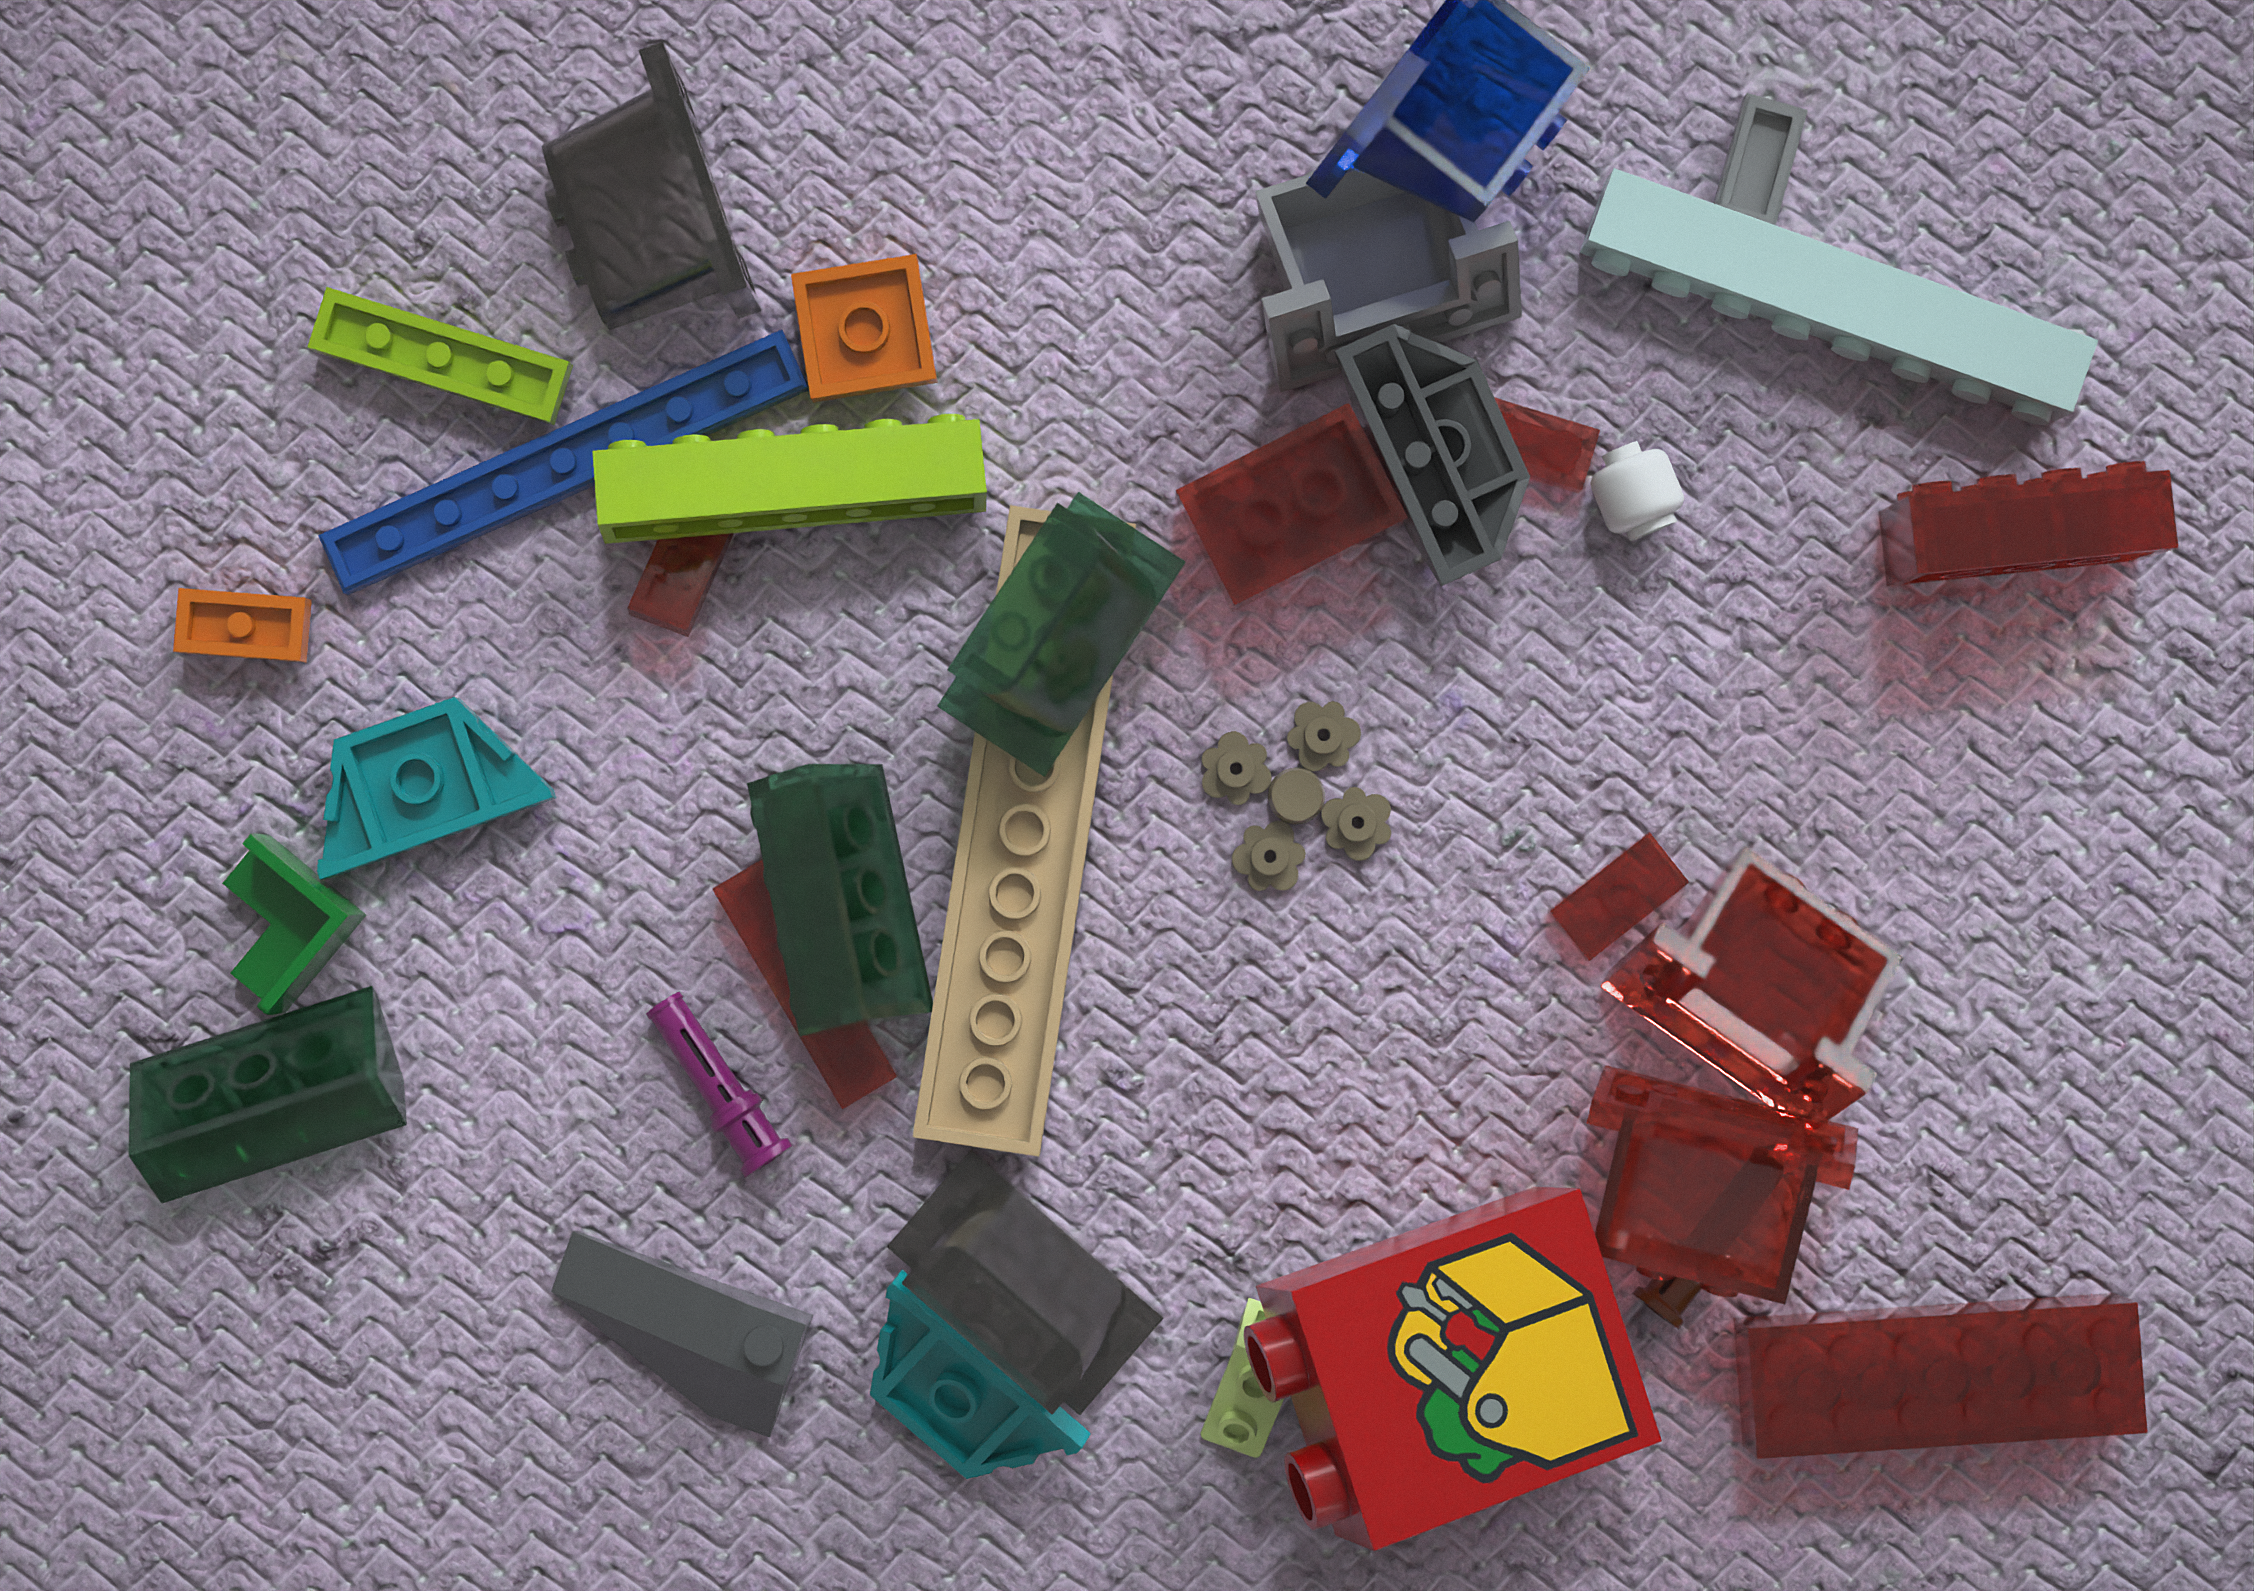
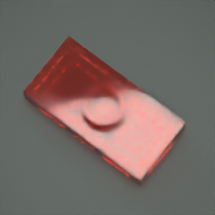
M734 533L658 539L627 607L629 615L689 637Z
M1647 832L1552 906L1547 912L1585 960L1590 961L1687 885L1689 881L1652 834Z

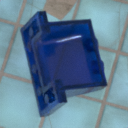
M1445 0L1306 184L1326 199L1348 170L1353 168L1474 223L1490 206L1500 191L1510 197L1534 166L1525 159L1526 155L1534 145L1544 151L1565 125L1568 119L1561 115L1559 111L1591 68L1506 0Z

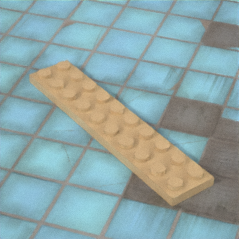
M1014 505L1009 507L912 1136L914 1138L1040 1156L1136 524Z

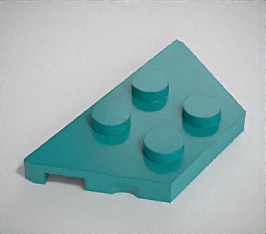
M452 697L334 739L330 771L333 775L332 788L326 795L323 820H327L323 857L318 859L317 873L320 880H327L556 799L557 797L554 789L460 698Z
M903 1269L899 1272L886 1290L885 1298L889 1299L890 1303L887 1322L880 1329L877 1352L880 1362L873 1371L870 1396L965 1479L991 1474L994 1469L1002 1466L1017 1468L1034 1464L1039 1454L1063 1449L1066 1456L1078 1453L1083 1448L1091 1435L1087 1429Z

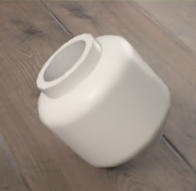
M1638 441L1602 456L1606 467L1595 473L1590 484L1605 524L1611 532L1615 534L1627 533L1629 540L1633 541L1677 522L1674 512L1678 511L1683 505L1684 495L1669 458L1664 451L1652 449L1642 452Z

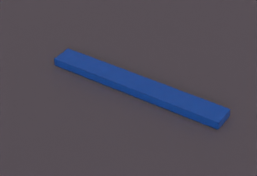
M781 329L318 536L343 593L350 595L595 486L592 453L594 450H606L609 444L621 440H639L645 442L647 446L672 444L675 438L684 435L708 436L809 391V387L786 335Z

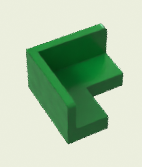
M250 833L242 843L249 852L222 884L266 919L270 926L230 974L262 999L258 1003L257 1008L264 1014H281L288 1011L366 917V914L325 880H320L317 873L271 835Z

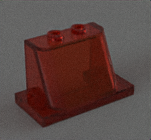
M1745 846L1730 859L1679 934L1663 922L1659 924L1610 969L1600 987L1804 1131L1811 1133L1865 1096L1877 1077L1878 1073L1851 1054L1904 957L1861 928L1852 916L1834 909L1808 891L1798 878L1781 872Z
M1608 1065L1604 1066L1586 1123L1619 1132L1595 1231L1602 1257L1634 1265L1637 1272L1652 1279L1666 1281L1672 1280L1676 1276L1699 1282L1703 1290L1721 1297H1736L1738 1293L1785 1305L1815 1183L1819 1182L1849 1190L1856 1165L1859 1128Z

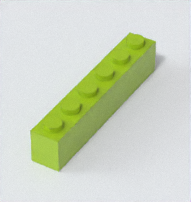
M960 414L936 415L928 419V423L902 425L901 421L895 419H878L866 423L863 429L839 430L837 426L830 424H815L801 429L800 434L777 436L770 430L753 429L739 433L736 439L711 441L708 436L692 434L677 437L672 441V444L647 446L645 442L639 440H621L609 444L606 450L592 451L597 523L605 544L986 512L987 489L980 419L966 420Z

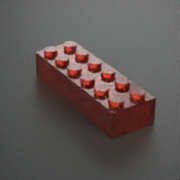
M2116 1293L1733 1318L1742 1446L1757 1459L2148 1433L2138 1302Z

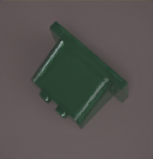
M1080 492L1076 494L1068 508L1057 502L947 669L954 678V681L937 707L1041 776L1046 777L1186 562Z

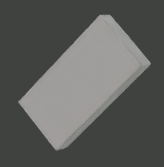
M1746 93L1741 103L1713 203L1776 225L1808 110Z

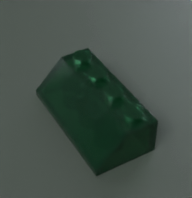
M805 764L747 783L751 802V820L758 835L764 864V883L770 893L777 927V945L783 956L790 989V1008L796 1019L799 1037L840 1032L932 1013L933 999L883 765Z
M373 986L130 1063L128 1156L161 1204L407 1125L404 1079L378 995Z

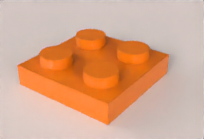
M917 254L791 274L810 399L813 403L938 383Z

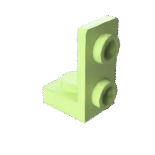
M1248 1298L1240 1319L1231 1356L1200 1435L1204 1440L1258 1458L1261 1456L1284 1399L1273 1403L1270 1402L1261 1391L1250 1366L1244 1343V1328L1266 1318L1261 1302Z

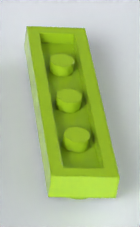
M326 287L307 346L312 351L551 425H555L573 368L569 361L329 287Z

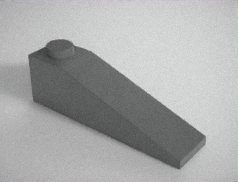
M576 1230L572 1231L551 1290L554 1295L707 1415L767 1437L771 1436L813 1314Z

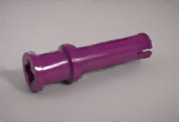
M680 991L661 1001L646 1013L679 1061L682 1069L687 1073L713 1112L709 1117L712 1122L710 1127L714 1133L722 1132L743 1163L740 1172L744 1178L760 1170L793 1146L788 1138L781 1139L761 1110L760 1105L763 1100L758 1093L754 1094L752 1089L745 1092L718 1052L715 1044L710 1040L683 1000ZM682 1032L686 1033V1035L688 1036V1038L690 1039V1041L692 1042V1044L694 1045V1047L696 1048V1050L698 1051V1053L700 1054V1056L702 1057V1059L714 1075L713 1077H710L707 1074V1072L705 1071V1069L703 1068V1066L701 1065V1063L699 1062V1060L697 1059V1057L695 1056V1054L693 1053V1051L681 1035ZM719 1087L725 1091L731 1100L729 1103L726 1102L719 1092ZM743 1123L748 1126L761 1147L755 1145L742 1126Z

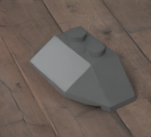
M1392 324L1335 350L1338 365L1361 431L1409 536L1440 586L1442 587L1501 560L1530 480V475L1478 361L1435 341L1413 334L1410 330L1396 324Z

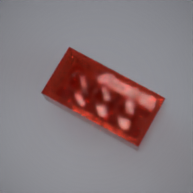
M2133 461L2106 466V471L2086 475L2087 478H2082L2081 468H2064L2042 472L2041 478L2023 481L2022 485L2017 484L2016 474L1979 478L1976 480L1977 484L1961 487L1960 491H1953L1952 481H1935L1913 485L1912 491L1898 493L1896 503L1879 511L1886 585L1891 587L2138 562L2179 548L2170 470L2147 472L2146 461Z

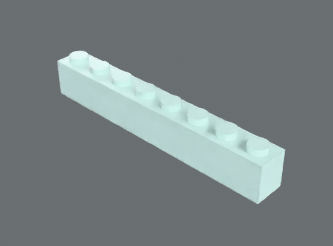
M1613 168L1604 182L1579 252L1593 257L1591 264L1606 273L1617 276H1627L1629 271L1652 278L1651 286L1665 294L1682 298L1687 297L1689 292L1713 300L1711 307L1724 315L1739 319L1748 318L1749 313L1773 321L1771 329L1786 337L1807 340L1809 335L1821 338L1832 342L1831 350L1840 356L1856 361H1868L1869 356L1893 364L1891 371L1904 379L1926 383L1930 377L1953 385L1951 393L1961 399L1979 404H1987L1989 399L2013 407L2011 414L2014 417L2037 425H2048L2050 420L2055 422L2073 413L2098 340L1615 168Z

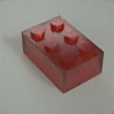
M1349 403L1177 489L1175 492V501L1232 612L1402 527L1408 518Z

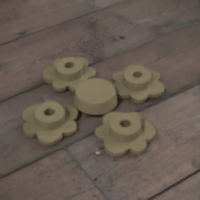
M1305 702L1296 709L1294 721L1297 727L1289 731L1287 742L1292 748L1299 750V762L1304 768L1286 769L1272 780L1270 770L1263 764L1267 758L1265 747L1259 743L1249 745L1247 738L1236 731L1225 733L1220 738L1217 748H1209L1202 755V764L1208 769L1203 775L1202 787L1213 798H1222L1227 795L1228 800L1232 804L1242 805L1247 802L1250 793L1259 794L1269 787L1268 802L1270 808L1281 821L1271 822L1265 829L1257 825L1248 827L1243 835L1245 844L1239 845L1232 854L1233 867L1239 873L1249 875L1248 883L1254 890L1262 891L1268 888L1269 885L1277 890H1288L1296 884L1298 880L1296 865L1304 861L1306 853L1302 845L1293 843L1294 832L1289 824L1307 823L1314 819L1320 811L1323 823L1330 828L1325 837L1327 844L1334 849L1344 847L1347 856L1353 860L1362 861L1368 859L1375 850V844H1384L1391 837V829L1385 823L1390 816L1391 806L1382 795L1371 794L1366 797L1362 789L1351 787L1344 792L1343 799L1334 798L1324 804V787L1320 779L1312 771L1322 770L1328 763L1335 767L1346 764L1349 759L1348 749L1355 746L1361 737L1359 724L1351 718L1344 717V708L1338 702H1328L1323 708L1315 702ZM1324 729L1329 733L1327 741H1321L1318 738L1319 730ZM1233 763L1241 765L1242 772L1239 775L1231 773L1230 766ZM1354 817L1362 819L1363 825L1360 829L1352 826V819ZM1268 850L1273 851L1276 855L1272 863L1266 862L1264 859V853Z

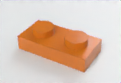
M178 588L173 652L307 663L312 600L305 597Z

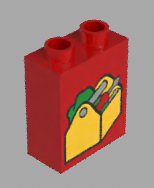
M1532 1187L1255 1286L1266 1319L1244 1328L1245 1348L1253 1374L1265 1397L1273 1403L1291 1396L1306 1446L1285 1454L1284 1467L1295 1504L1303 1520L1312 1530L1332 1524L1336 1536L1376 1551L1662 1442L1580 1188Z

